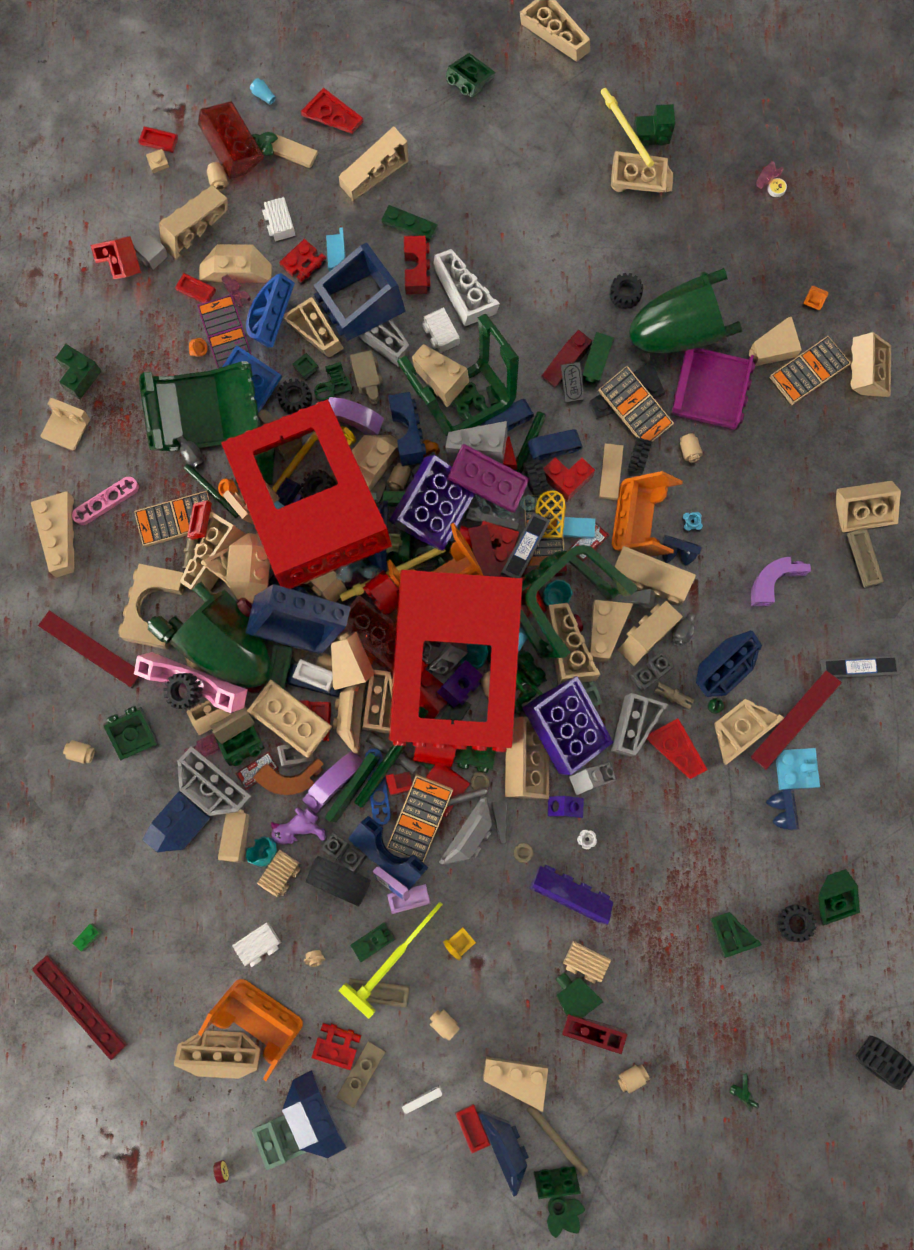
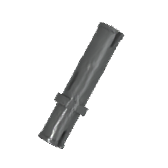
M373 731L366 739L367 743H370L385 755L393 746ZM405 751L401 752L395 760L396 765H401L413 775L421 765L408 757Z

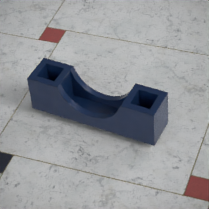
M410 392L388 395L393 422L402 423L408 428L407 433L397 440L401 465L407 466L422 463L424 460L423 455H426L425 444L420 442L423 439L422 429L417 428L420 420L418 413H414V410H417L415 398L411 399Z
M367 816L360 822L348 840L365 853L371 861L375 862L385 872L407 887L409 891L426 872L428 867L415 855L402 858L390 853L383 843V828L370 816Z

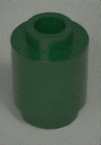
M154 616L148 622V631L161 642L170 643L176 634L175 627L162 616Z

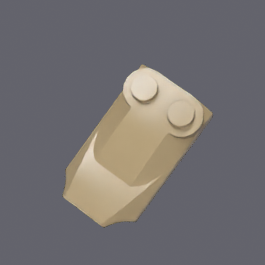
M615 151L611 187L617 192H623L626 189L652 192L672 191L673 172L668 165V158L650 156L654 161V165L648 167L640 154Z

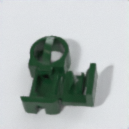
M341 362L325 366L327 375L330 374L331 379L328 382L319 383L314 389L315 398L319 402L329 400V397H335L343 393H353L349 377L345 376ZM330 391L329 396L326 398L317 396L319 393Z

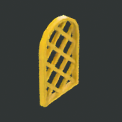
M546 491L537 500L536 514L539 513L545 518L551 512L554 516L549 523L553 530L548 534L545 532L542 538H563L566 502L563 495L558 491ZM557 494L561 496V499L558 502L554 500V497ZM548 495L550 498L544 503L542 498ZM552 500L555 505L550 509L547 504ZM558 506L561 511L555 515L553 510ZM546 507L548 511L543 515L540 510ZM555 519L560 522L556 527L551 524Z

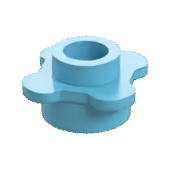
M699 512L685 513L683 515L685 520L684 529L686 531L691 529L701 530L703 527L701 523L702 515Z

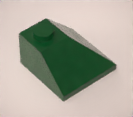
M847 869L827 875L818 895L823 926L860 913L858 885Z

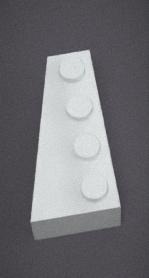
M452 249L435 255L433 268L464 327L478 322L477 317L483 314H487L488 317L497 314L500 303L490 296L486 287H482L477 281L478 278L467 270L466 265Z

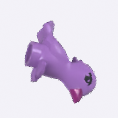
M297 807L295 809L297 815L286 824L271 822L272 839L279 845L293 844V841H297L294 837L295 834L313 833L321 841H324L326 838L325 830L315 823L319 817L308 808L303 811Z

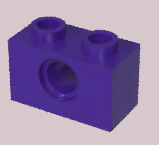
M465 660L440 687L437 693L453 708L459 703L463 705L469 698L467 695L469 691L474 692L481 684L479 680L483 675ZM458 682L462 683L464 688H461Z

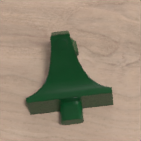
M747 1073L743 1074V1090L739 1086L732 1085L730 1093L734 1096L736 1095L752 1112L753 1107L758 1109L759 1104L754 1101L752 1094L749 1092Z

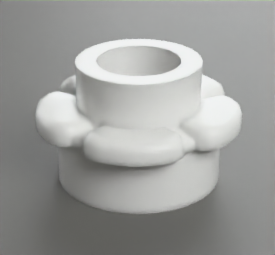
M582 830L577 838L578 844L582 845L584 849L594 847L597 843L596 834L592 830Z

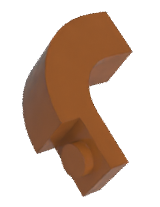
M317 757L301 773L294 776H285L277 772L267 762L253 775V778L270 792L280 795L298 794L313 786L315 782L310 777L312 775L316 777L323 770L321 766L324 763Z

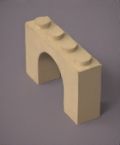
M144 564L138 565V569H135L133 573V587H130L128 592L129 603L125 606L123 612L125 618L119 626V637L121 639L169 650L170 643L161 642L148 631L149 625L141 616V605L149 594L157 591L183 595L185 585L180 583L183 572Z

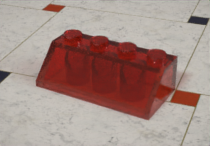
M232 101L200 109L198 125L219 162L224 167L229 179L246 175L264 159V155Z
M358 595L349 606L351 608L347 625L341 633L348 631V634L357 632L366 655L393 675L396 623Z

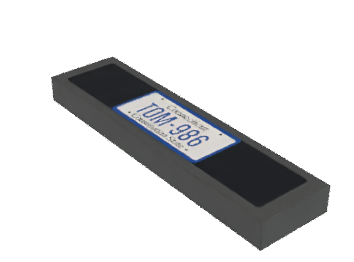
M536 513L531 515L501 572V576L509 578L522 577L550 523L549 519Z
M898 655L820 660L821 674L828 671L836 678L901 674Z

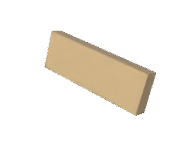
M277 135L278 139L271 143L275 155L311 168L318 155L317 150Z
M606 443L604 445L599 498L618 500L623 445Z

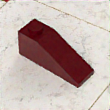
M578 329L566 342L541 377L556 388L562 381L561 365L580 362L590 351L592 340Z
M570 1014L567 1016L562 1032L563 1036L621 1055L628 1035L621 1028Z

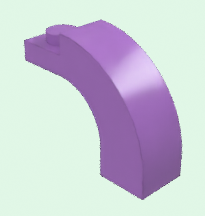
M329 397L330 405L339 422L349 424L365 435L379 434L384 420L381 415L356 402Z
M791 557L780 558L768 564L753 583L751 606H771L775 602L774 585L776 580L785 576H806L811 572V565L804 564L803 561H796L791 564Z
M352 751L346 754L308 790V794L303 798V802L317 814L331 797L350 781L363 760Z

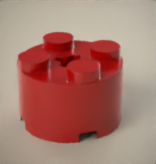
M382 570L368 581L363 589L375 601V605L385 616L398 608L399 589L385 571Z

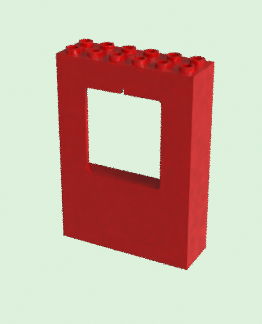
M328 399L221 442L273 572L281 587L292 589L392 547L387 527ZM315 431L338 484L285 507L276 509L254 456Z
M401 570L389 740L393 741L394 745L406 746V742H413V746L426 747V743H432L435 748H446V744L453 745L454 749H466L467 746H473L472 749L486 751L487 747H492V750L498 752H507V748H512L523 578ZM424 641L491 646L486 722L454 720V724H451V720L419 717Z

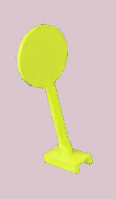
M441 902L436 905L411 936L392 953L365 986L362 985L356 991L349 984L345 983L338 990L368 1019L376 1011L366 1000L371 995L372 989L403 955L408 944L443 905Z

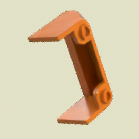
M664 471L623 480L619 487L612 547L621 552L623 546L648 556L674 553L673 549L660 544L657 538L650 536L655 503H660L666 498L668 487L682 485L683 481Z
M453 522L450 525L456 542L451 545L450 551L454 559L431 572L483 576L471 548ZM389 560L387 561L389 575L399 588L400 572L393 562Z
M238 979L208 1013L198 1034L202 1036L211 1024L221 1029L229 1028L233 1022L266 1045L263 1050V1057L271 1064L263 1080L267 1081L303 1027V1021L298 1015L247 980Z

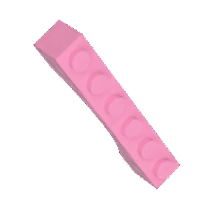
M153 652L137 656L135 675L151 681L165 683L174 674L191 673L198 678L196 681L201 682L198 686L202 687L203 691H199V693L208 699L214 707L229 713L244 708L247 689ZM182 683L180 687L187 689L185 684Z

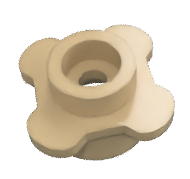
M320 950L305 954L306 959H304V962H306V965H310V967L319 966L322 964L321 962L325 961L324 955H322Z

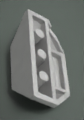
M192 746L177 761L180 792L209 816L238 812L251 798L246 791Z
M485 796L481 797L440 859L439 863L441 865L470 860L472 856L476 858L482 849L479 846L483 839L487 841L493 831L490 830L492 823Z

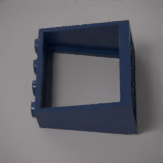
M368 243L359 246L313 285L316 291L314 293L318 304L322 303L321 307L324 313H329L328 317L332 325H337L335 326L340 336L343 335L347 342L406 312L398 284ZM371 275L381 290L345 319L330 295Z
M273 584L254 596L245 634L322 654L346 627L351 607Z

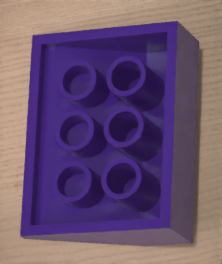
M431 455L424 458L389 522L415 538L443 551L453 534L450 524L454 522L457 527L475 493L448 480L447 477L452 467L436 455Z
M578 676L543 693L522 707L559 774L572 775L614 743Z
M546 864L544 867L539 866L529 889L600 924L608 925L613 907V901L609 900V895L601 891L598 894L591 891V886L582 882L578 885L573 882L574 878L564 873L560 876L555 873L556 869Z

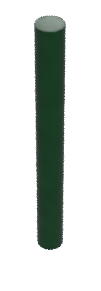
M186 464L183 469L235 518L240 516L229 502L191 465Z

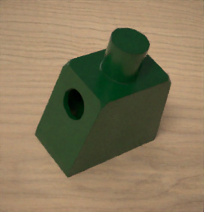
M563 972L555 978L562 988L556 993V996L566 1017L570 1014L583 1018L603 1003L602 999L580 977H576L571 981L568 975Z

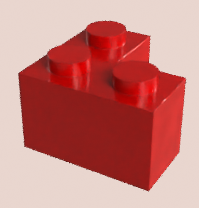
M131 236L90 245L96 263L108 261L113 279L125 278L141 273Z
M556 457L543 468L547 483L555 491L562 494L566 502L585 486L595 473V469L583 458L579 459L569 470Z

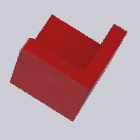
M409 772L386 775L391 796L410 791L412 780Z

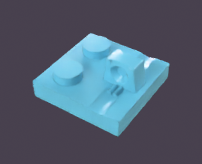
M816 748L784 750L776 759L779 790L820 787Z

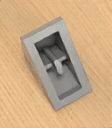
M291 745L277 747L281 766L285 769L314 761L313 754L310 758H307Z

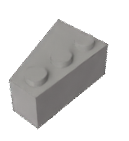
M392 320L358 336L397 367H399L397 361L400 358L410 355L408 342Z
M507 421L448 432L446 442L447 461H455L461 446L466 444L503 464L507 441Z
M633 693L625 695L611 752L628 757L635 756L668 704Z

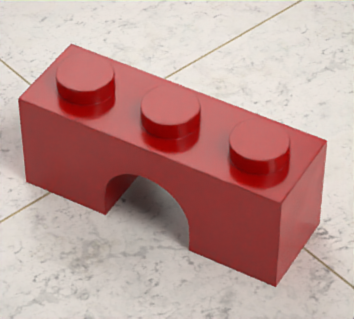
M404 236L405 262L412 261L418 264L414 269H405L406 294H427V287H431L430 276H427V270H430V259H426V254H430L429 243H426V236Z

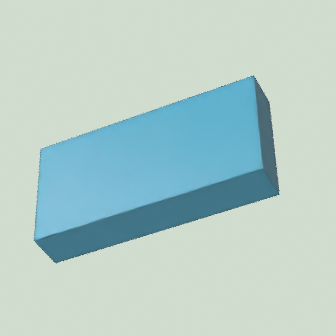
M565 517L563 537L594 539L595 519Z

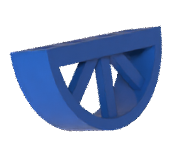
M282 273L271 278L262 287L250 307L246 320L247 334L265 347L274 346L295 282Z

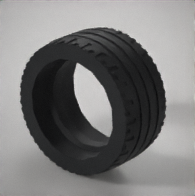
M317 856L306 878V883L356 906H360L371 881L320 856Z

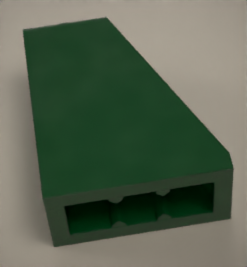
M596 332L582 374L586 376L585 380L596 383V380H601L615 339L614 337Z

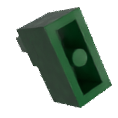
M384 922L350 946L359 961L363 962L396 940L387 923Z

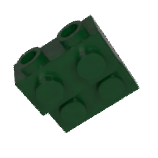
M468 53L448 66L445 78L450 85L458 87L463 95H469L472 98L482 91L483 86L494 78L496 72Z
M132 706L125 710L126 714L121 716L114 714L106 719L107 722L103 726L120 761L157 745L142 707L136 708V706Z
M254 725L223 744L216 738L222 755L229 766H239L244 762L243 759L249 756L256 757L261 754V750L265 749Z
M467 746L466 749H456L454 763L458 764V768L469 769L470 766L477 768L476 771L483 773L493 770L496 751L492 750V747H487L486 751L472 749L473 746Z

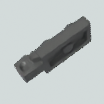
M469 507L467 520L480 523V525H482L483 521L518 531L519 522H516L514 518L505 517L503 519L495 513L487 512V514H484L479 508Z

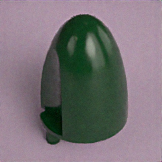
M725 268L710 274L702 272L700 277L663 293L645 305L630 325L629 337L632 343L645 351L671 353L695 349L720 341L724 343L727 342V337L742 333L739 321L724 326L718 302L712 288L713 284L728 280Z
M201 581L192 591L205 603L185 623L176 615L168 621L175 627L176 631L170 644L196 666L218 679L247 688L258 687L264 684L269 678L271 666L263 639L245 634L249 617L239 610L236 600L225 589L222 592L219 591L213 594Z

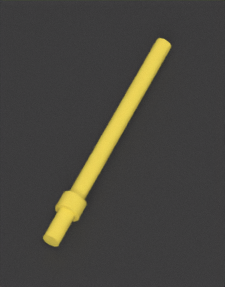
M603 88L601 94L606 100L607 107L612 109L647 166L652 167L654 161L621 112L617 100L614 96H611L607 88Z
M434 548L396 568L399 572L401 570H409L446 552V550L440 551ZM368 581L362 584L358 583L352 586V589L340 594L342 602L355 595L360 596L364 594L365 590L363 587Z

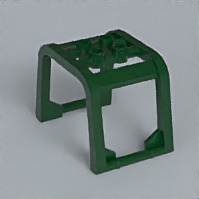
M487 314L477 317L479 327V359L475 364L468 367L467 370L469 379L481 372L501 401L488 408L485 397L479 394L476 385L469 381L464 388L465 394L461 397L459 394L451 403V406L457 408L459 417L465 419L460 424L451 425L435 398L437 395L434 393V390L428 388V386H422L415 376L417 374L416 370L405 355L397 361L419 398L423 399L446 436H448V432L473 428L507 410L516 399L519 356ZM491 333L501 345L500 354L507 367V388L488 364ZM474 403L476 410L482 411L473 417L469 411V405Z
M580 545L568 551H557L544 558L539 563L540 565L530 571L525 576L526 578L522 580L521 606L527 605L551 644L550 646L540 638L521 608L520 625L541 659L565 658L571 653L553 629L536 601L538 590L568 562L584 575L607 599L615 598L618 594L631 596L637 590V586L592 547ZM586 555L616 583V587L613 588L576 556Z

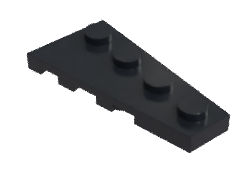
M652 361L633 372L654 399L664 396L665 391ZM601 394L589 402L596 419L616 413Z

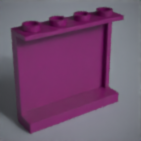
M701 348L685 350L671 415L736 430L737 426L742 424L745 413H742V409L746 407L748 396L745 395L746 390L750 389L752 382L749 376L750 373L753 374L755 363H753L754 355H751L749 359H744Z

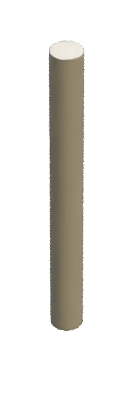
M529 1106L527 1108L528 1113L580 1174L584 1176L589 1171L540 1112L536 1108Z

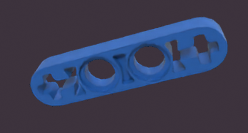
M378 749L368 750L365 754V758L370 752L377 754L379 757H381V759L377 763V766H379L380 763L383 761L382 753ZM374 768L372 770V772L368 776V781L371 778L372 773H374L377 768ZM384 776L370 797L373 819L379 825H386L391 819L386 776ZM377 791H382L385 794L382 802L374 800V794ZM386 804L387 807L382 808L387 817L381 822L379 818H376L380 811L379 808L375 809V805L381 806Z

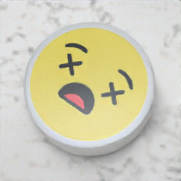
M780 178L771 180L768 186V193L773 197L783 196L787 189L786 182Z

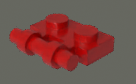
M304 238L279 264L292 277L298 272L299 275L296 279L301 283L304 279H308L316 268L322 266V262L326 257L322 253L315 257L318 253L317 249ZM308 262H310V264L306 268H303Z
M322 1023L320 1031L328 1034L326 1039L317 1038L311 1058L351 1070L357 1049L350 1047L351 1041L359 1043L362 1035L354 1033V1030L351 1029L347 1031L338 1028L333 1023L331 1025ZM334 1035L344 1038V1044L332 1041Z

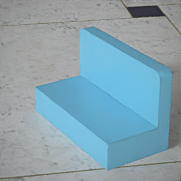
M343 227L339 228L340 234L326 235L329 271L346 258Z

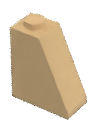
M792 317L786 318L753 343L749 350V356L754 355L753 362L755 366L798 357L802 349Z
M348 631L340 633L337 639L331 643L334 690L364 683L375 674L357 632L348 634Z
M240 809L238 812L226 814L218 860L245 863L249 815L244 813V810Z

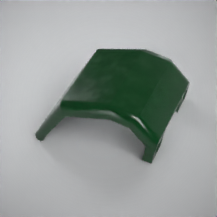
M241 361L211 371L174 376H152V372L142 373L139 377V386L149 449L151 451H178L181 445L177 438L181 435L187 441L194 442L198 448L222 445L221 442L260 427L259 419H257V402L254 399L256 396L254 381L251 379L253 377L251 364L247 361Z

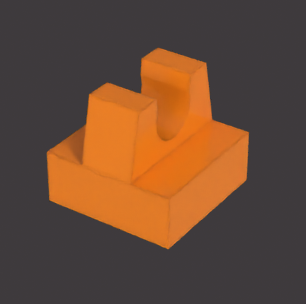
M811 286L803 304L821 310L829 292Z

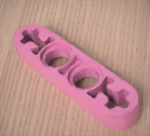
M133 477L121 479L75 508L72 512V519L78 525H87L137 493L139 489L137 481ZM130 482L133 488H127L126 484ZM121 487V489H122L123 492H124L123 495H122V492H121L118 488ZM111 492H118L116 500H109ZM95 502H102L100 510H93ZM87 508H89V510H90L93 514L90 515V514L88 513V511H87ZM78 514H84V519L81 520Z

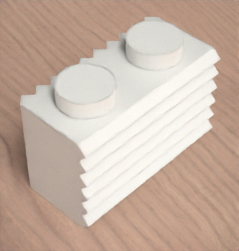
M282 197L264 202L265 209L262 212L265 221L269 220L270 225H267L269 235L274 236L275 241L296 236L285 198Z
M444 307L424 316V323L422 325L426 334L430 333L432 337L430 341L434 349L438 348L439 352L442 353L460 344L459 335Z
M267 922L232 946L243 965L248 966L250 964L253 967L262 961L260 957L264 954L271 955L279 950L278 945L281 944V941L270 923Z

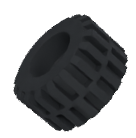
M869 1035L855 1055L862 1066L894 1089L901 1090L914 1072L913 1064L906 1057L875 1036Z

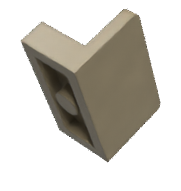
M244 706L243 709L232 713L212 725L211 728L215 737L223 744L254 725L255 722Z

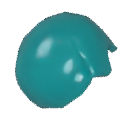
M554 580L544 588L542 599L547 607L554 604H569L573 591L564 580Z
M466 644L467 654L459 661L460 664L466 660L476 670L480 669L485 665L488 658L487 645Z
M263 836L254 840L255 845L246 849L248 863L259 867L269 865L277 852V846L273 839Z

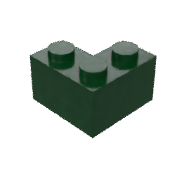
M674 104L656 105L653 116L635 117L633 130L643 146L670 144L675 127Z
M65 344L55 357L60 366L67 370L59 383L65 391L81 400L101 373V369L95 361Z

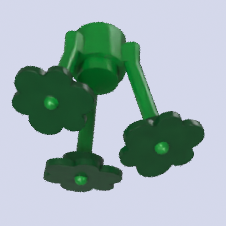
M517 669L516 687L521 693L517 700L515 698L514 714H519L520 711H523L522 704L529 702L536 694L539 696L543 694L524 675L523 671L519 672ZM522 679L532 688V690L529 691L523 689V687L521 686V684L523 683Z

